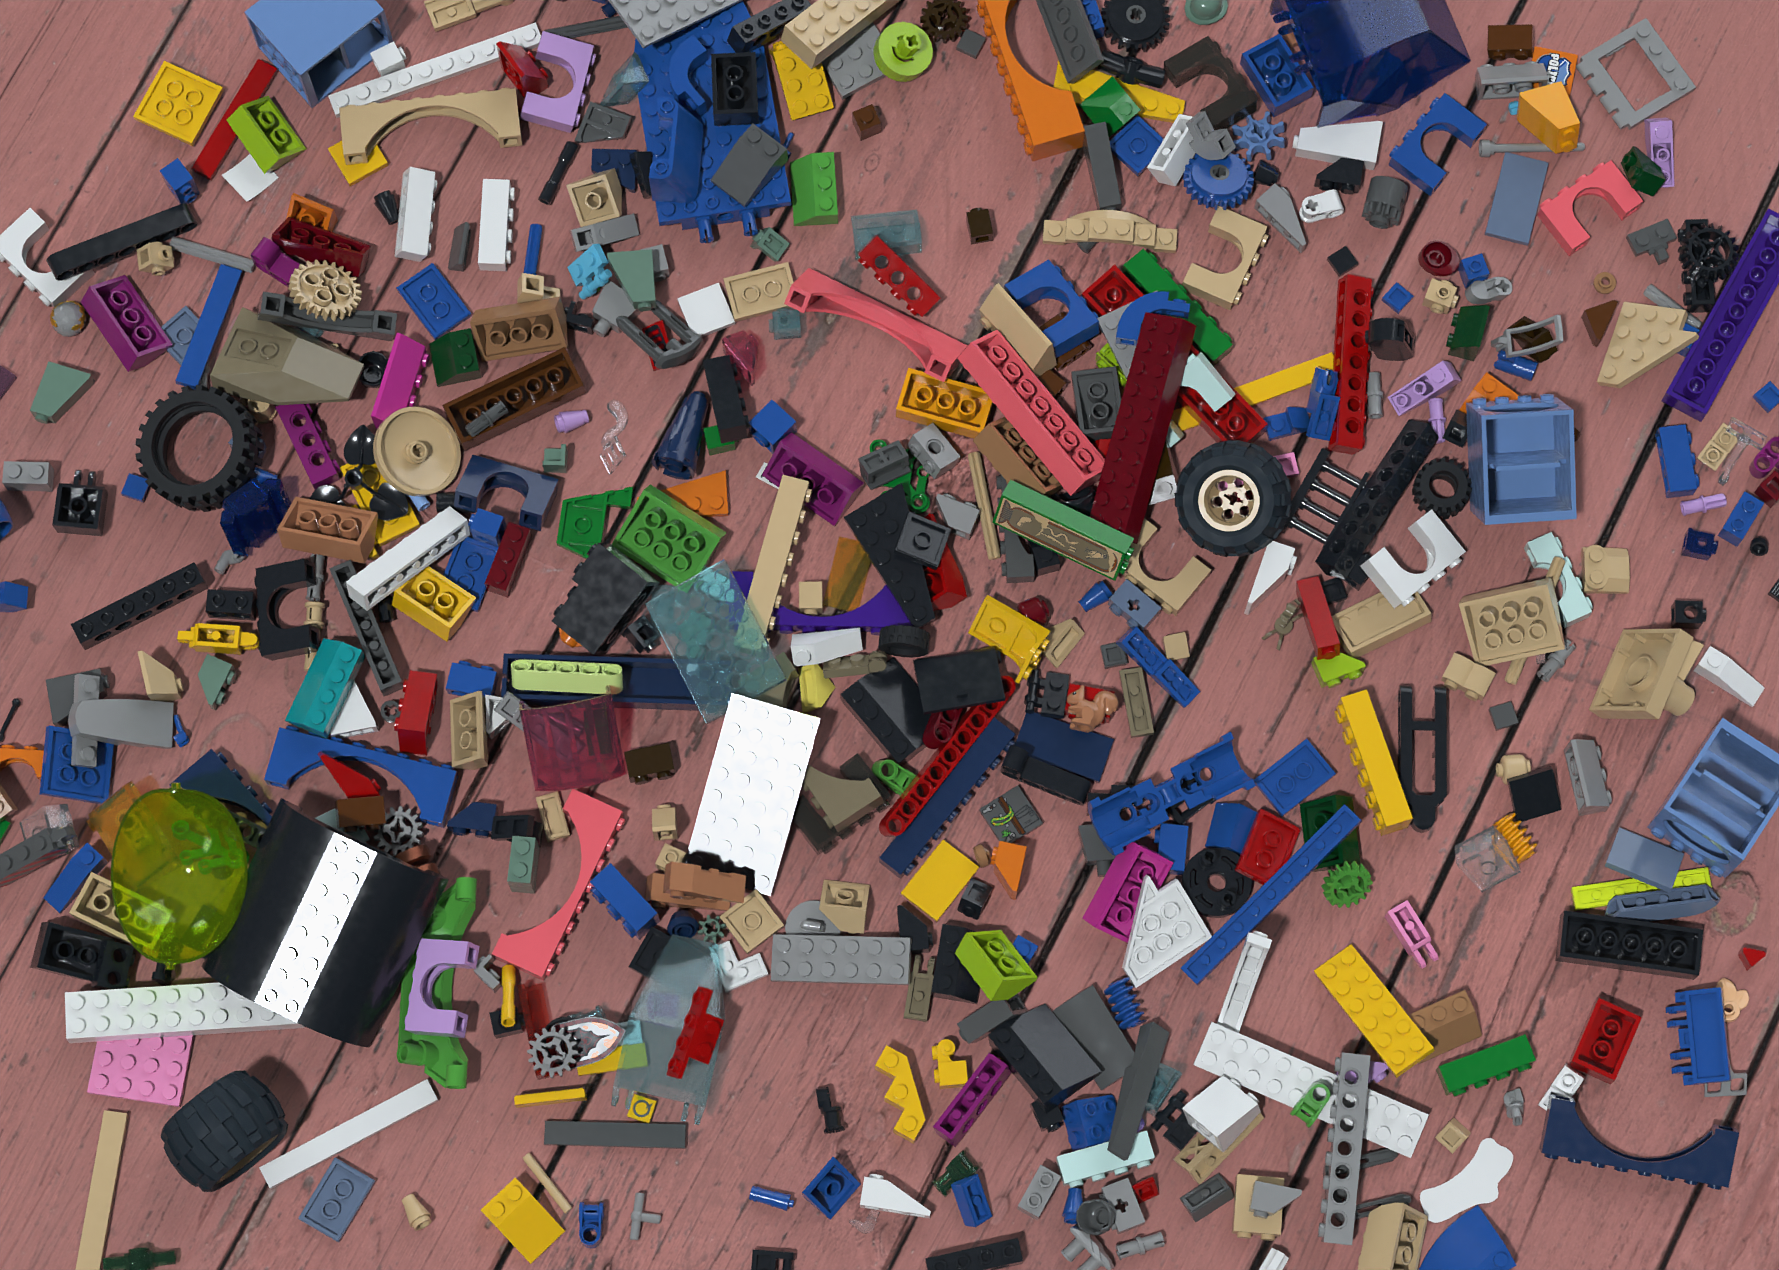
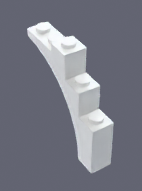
M1258 931L1248 932L1217 1024L1239 1033L1272 942L1271 939H1268V935Z

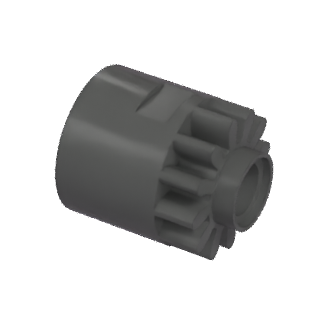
M1375 176L1371 178L1362 217L1366 218L1365 220L1369 221V224L1376 228L1387 229L1388 227H1393V225L1398 226L1408 186L1404 182L1392 177Z

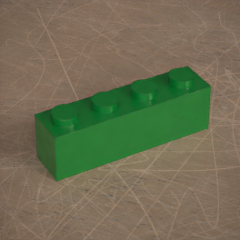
M1525 1034L1441 1065L1436 1071L1446 1096L1453 1094L1454 1097L1467 1093L1466 1088L1475 1086V1089L1488 1085V1080L1496 1078L1497 1081L1510 1077L1509 1072L1518 1070L1519 1073L1527 1071L1532 1068L1531 1064L1536 1059Z

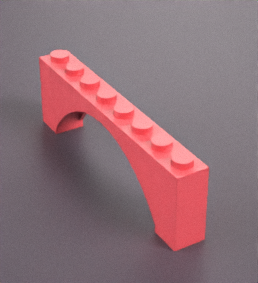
M808 268L791 285L784 304L802 313L826 312L865 322L888 333L914 353L925 368L924 373L942 382H945L960 365L961 362L957 358L968 346L811 268Z
M572 789L563 807L564 814L570 816L575 825L581 845V869L573 893L564 906L544 923L517 934L505 935L502 933L492 952L493 958L508 965H513L515 968L543 981L546 976H551L555 967L553 961L556 955H561L565 947L563 940L566 934L570 935L574 929L575 922L573 920L576 914H581L585 906L583 899L586 893H591L590 881L594 878L596 872L600 873L605 864L603 858L606 852H611L615 844L613 837L616 831H621L625 823L623 811L575 789Z

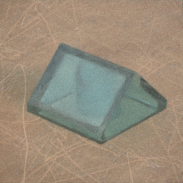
M634 52L613 74L600 102L601 106L629 104L647 85L649 79L638 54Z
M1162 1063L1159 1064L1144 1109L1146 1112L1155 1117L1182 1075L1180 1071Z

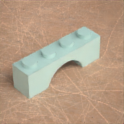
M1550 532L1527 542L1524 550L1533 568L1549 570L1555 556L1565 560V565L1559 577L1563 593L1562 598L1558 602L1561 623L1566 628L1589 618L1593 606L1590 599L1585 597L1581 591V581L1578 577H1574L1571 571L1572 564L1569 558L1564 557L1561 551L1562 545L1560 540Z

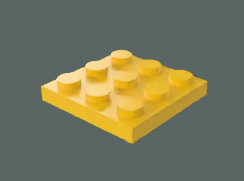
M164 61L133 117L147 126L194 146L224 89L217 84Z

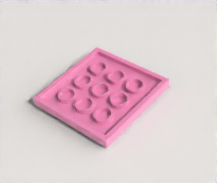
M194 1035L98 1041L87 1093L180 1107Z

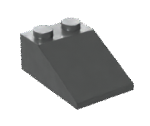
M752 124L737 140L712 177L711 182L743 207H746L788 161L787 148L755 124Z
M1116 366L1072 371L1077 426L1091 443L1099 439H1111L1121 403Z

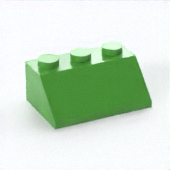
M834 152L811 153L790 162L794 226L838 224Z

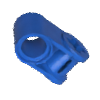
M584 1202L579 1204V1237L586 1248L593 1249L601 1243L604 1202H600L599 1205H586ZM588 1231L597 1233L596 1239L592 1242L584 1239Z

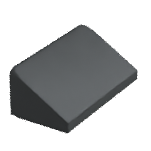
M464 222L454 229L448 264L449 270L462 272L465 270L471 237L469 222Z
M1218 1173L1182 1196L1180 1200L1192 1219L1198 1222L1232 1200L1234 1195L1229 1185Z

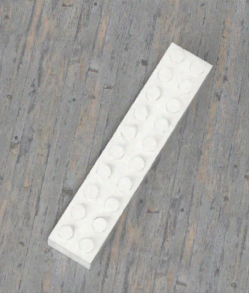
M219 982L65 992L66 1039L69 1043L305 1028V1026L241 996Z

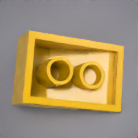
M516 1177L481 1209L482 1213L530 1264L565 1233V1230Z

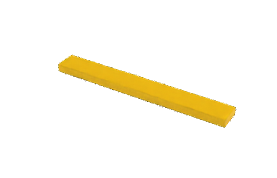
M1333 353L1322 355L1234 389L1250 406H1254L1311 385L1316 367L1324 370H1333ZM1184 407L1173 410L1171 419L1182 432L1199 426V423Z

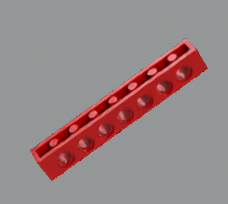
M1347 274L1338 280L1333 370L1338 372L1335 395L1340 397L1328 444V451L1354 455L1361 451L1365 444L1363 430L1366 423V415L1364 412L1368 398L1366 393V383L1369 378L1367 362L1370 358L1368 344L1365 342V331L1369 330V322L1372 317V308L1370 306L1374 290L1372 279ZM1346 425L1350 428L1351 433L1347 430Z

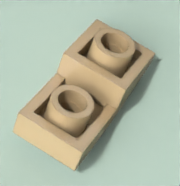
M1723 423L1697 459L1716 471L1742 435Z

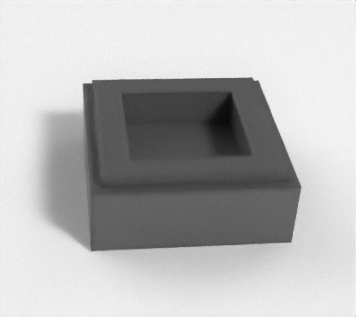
M966 29L956 50L976 59L986 38Z
M1116 643L1100 646L1105 669L1127 665L1126 654Z
M1511 702L1489 708L1496 731L1519 723Z

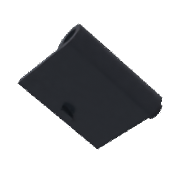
M992 646L913 660L924 715L1006 701L998 664L1002 663L1000 650H995V647Z

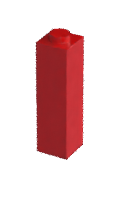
M1319 576L1297 580L1296 594L1298 601L1301 602L1300 607L1317 660L1332 659L1335 656H1339L1340 641Z

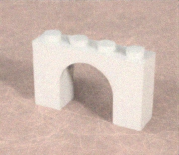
M29 208L0 235V262L6 261L10 265L8 269L16 277L20 275L25 279L24 285L31 292L36 290L40 294L38 298L47 307L49 305L55 307L71 297L95 273L91 269L68 279L57 281L52 272L38 273L29 269L26 264L29 249L49 231L46 223Z
M1432 509L1408 527V530L1425 550L1427 566L1424 573L1413 574L1405 571L1397 564L1385 547L1360 566L1394 609L1400 604L1403 607L1415 599L1412 595L1416 591L1419 594L1430 587L1428 582L1431 579H1434L1435 582L1446 574L1444 569L1447 566L1451 569L1462 561L1460 556L1466 552Z

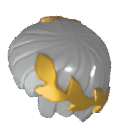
M75 301L59 303L53 308L50 315V322L54 330L65 337L77 335L86 324L85 309Z

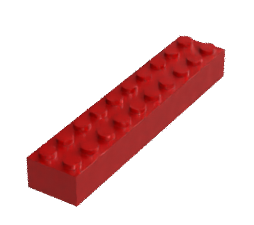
M1115 264L1082 293V297L1085 299L1091 312L1094 311L1098 317L1127 305L1144 295ZM1191 344L1188 357L1192 353L1197 356L1199 352ZM1228 382L1227 384L1236 394L1216 412L1213 411L1196 390L1187 386H1180L1176 401L1186 409L1216 443L1227 440L1254 443L1267 431L1268 424Z

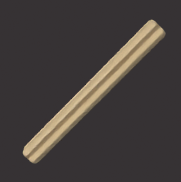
M972 452L968 454L977 505L980 510L979 515L988 559L996 560L1000 558V550L995 526L992 523L993 516L981 456L979 452Z

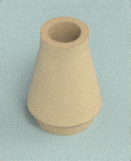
M410 1194L402 1199L409 1225L415 1231L427 1227L432 1222L430 1219L431 1214L416 1199L414 1194Z

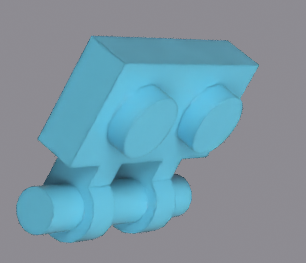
M593 244L567 267L575 285L583 286L582 291L579 292V297L583 300L587 297H592L597 292V288L607 284L612 276V272L609 269L604 270L603 268L609 262L600 244Z

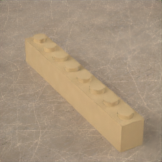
M782 475L735 639V651L761 657L762 652H767L770 642V638H767L768 631L773 630L776 617H773L774 610L780 607L782 596L779 595L780 589L786 586L788 574H785L786 568L792 565L794 553L791 550L793 544H798L800 532L797 529L799 523H804L806 511L803 508L805 502H810L812 489H809V481Z

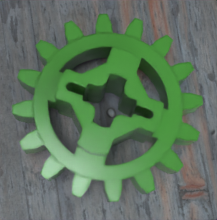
M1344 861L1342 867L1336 864L1335 871L1328 870L1330 876L1324 877L1325 884L1321 885L1324 890V896L1332 906L1336 904L1338 908H1341L1345 904L1347 908H1350L1352 902L1356 905L1359 904V898L1366 899L1364 893L1371 891L1369 885H1372L1373 882L1370 879L1369 871L1362 863L1358 865L1356 861H1353L1349 865L1347 861Z

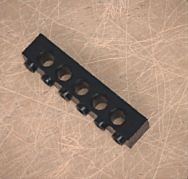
M193 562L72 623L71 626L80 644L87 650L208 589L199 569Z

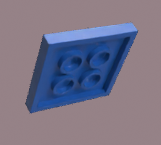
M47 726L39 795L101 805L108 804L114 744L97 741L96 767L71 766L72 737L69 729Z

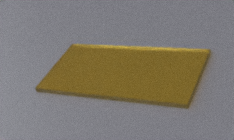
M839 537L823 606L852 611L860 607L870 559L857 540Z

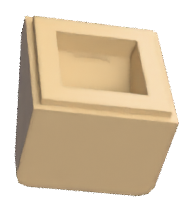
M1185 632L1163 637L1162 642L1166 659L1175 661L1190 657Z
M1452 1118L1435 1138L1453 1154L1471 1133L1458 1120Z

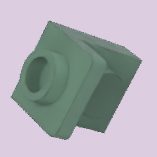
M768 227L758 230V234L752 237L754 241L750 247L753 249L758 248L775 262L779 260L790 243Z

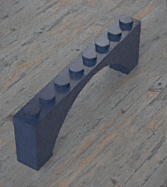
M210 749L169 784L187 806L201 800L231 804L252 813L267 827L272 818L270 815L273 812L265 802L261 804L255 798L258 796L256 791L250 785L245 787L242 784L241 780L243 777L235 768L230 770L226 764L229 761L220 751L216 754Z
M1550 1094L1539 1149L1541 1153H1544L1545 1157L1550 1159H1558L1559 1156L1566 1157L1572 1163L1581 1164L1582 1161L1591 1162L1592 1166L1605 1168V1165L1614 1166L1615 1170L1621 1172H1628L1629 1169L1638 1171L1637 1174L1651 1177L1652 1174L1661 1175V1178L1665 1180L1675 1181V1178L1684 1179V1182L1687 1184L1698 1185V1182L1708 1184L1707 1187L1721 1190L1722 1187H1729L1739 1132L1733 1127L1713 1124L1712 1130L1703 1138L1679 1152L1661 1157H1634L1611 1149L1598 1140L1579 1118L1575 1110L1573 1098Z

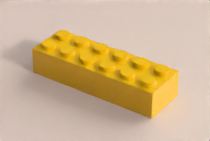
M1367 689L1341 697L1336 711H1334L1337 723H1341L1344 732H1342L1345 745L1350 746L1352 752L1349 754L1353 767L1357 766L1359 772L1357 780L1360 787H1364L1367 794L1364 797L1367 808L1373 811L1374 817L1372 822L1375 830H1379L1381 836L1408 828L1413 817Z

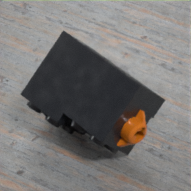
M598 543L587 552L588 558L585 562L579 563L574 569L573 573L575 575L572 580L578 586L572 587L567 594L568 599L564 605L560 604L553 613L555 617L552 619V622L559 627L560 639L572 648L583 646L593 655H606L660 582L612 544Z

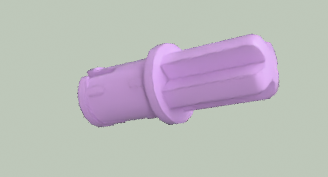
M1441 398L1428 400L1430 411L1428 423L1431 424L1432 429L1439 436L1435 444L1445 442V439L1442 437L1445 433L1444 423L1446 418L1443 416V399Z
M1722 493L1707 497L1701 495L1698 499L1681 501L1680 509L1683 516L1697 512L1706 513L1707 510L1725 507L1727 501Z

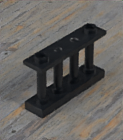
M1323 448L1293 497L1290 516L1282 530L1285 534L1288 527L1290 529L1295 528L1324 544L1322 550L1368 482L1367 480L1370 475L1366 472L1362 480L1332 465L1331 461L1328 460L1330 452ZM1321 471L1325 473L1326 471L1354 486L1356 490L1351 499L1320 483V479L1317 478ZM1309 490L1313 492L1316 490L1345 506L1340 518L1308 501L1309 498L1306 496ZM1298 509H1306L1335 525L1329 537L1299 521L1298 517L1295 516Z

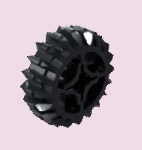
M1704 223L1700 225V228L1694 226L1691 232L1687 231L1684 235L1685 238H1682L1680 241L1682 246L1678 248V253L1681 254L1678 259L1684 262L1681 266L1682 269L1689 268L1688 276L1693 273L1696 275L1695 281L1699 280L1700 277H1703L1704 283H1707L1709 278L1713 283L1717 282L1718 278L1724 280L1726 274L1730 275L1733 272L1732 268H1735L1738 264L1736 260H1738L1740 255L1736 251H1738L1739 245L1733 244L1736 240L1735 237H1728L1730 230L1725 233L1721 231L1722 225L1717 229H1714L1713 223L1708 228ZM1704 239H1711V240H1713V241H1712V242H1708V241H1706V240H1704ZM1692 246L1699 256L1697 261L1692 254ZM1720 246L1723 248L1725 252V260L1722 258L1723 255L1719 252ZM1714 248L1712 254L1704 257L1705 252L1707 253V251H1711ZM1709 264L1713 267H1706L1703 265Z

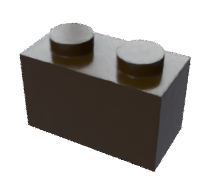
M669 743L624 752L630 783L635 782L636 785L648 783V779L658 778V780H666L675 774Z

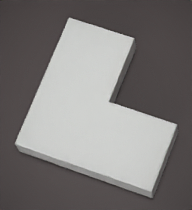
M730 941L708 949L726 993L769 975L760 953L738 962Z

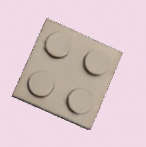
M757 889L744 898L743 904L737 903L719 916L720 920L726 925L727 929L747 954L784 927V924Z

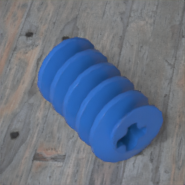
M1130 977L1111 983L1104 991L1105 995H1112L1108 999L1109 1004H1115L1111 1011L1114 1013L1119 1012L1115 1016V1021H1122L1118 1025L1120 1030L1131 1029L1147 1021L1139 1019L1144 1014V1011H1136L1141 1004L1132 1002L1137 997V994H1129L1134 988L1133 985H1125L1130 980Z

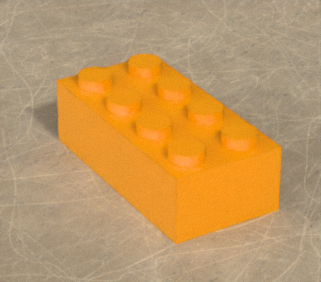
M908 368L896 407V417L926 426L934 423L938 429L975 439L987 426L993 402L980 387L951 379L942 382L922 371Z

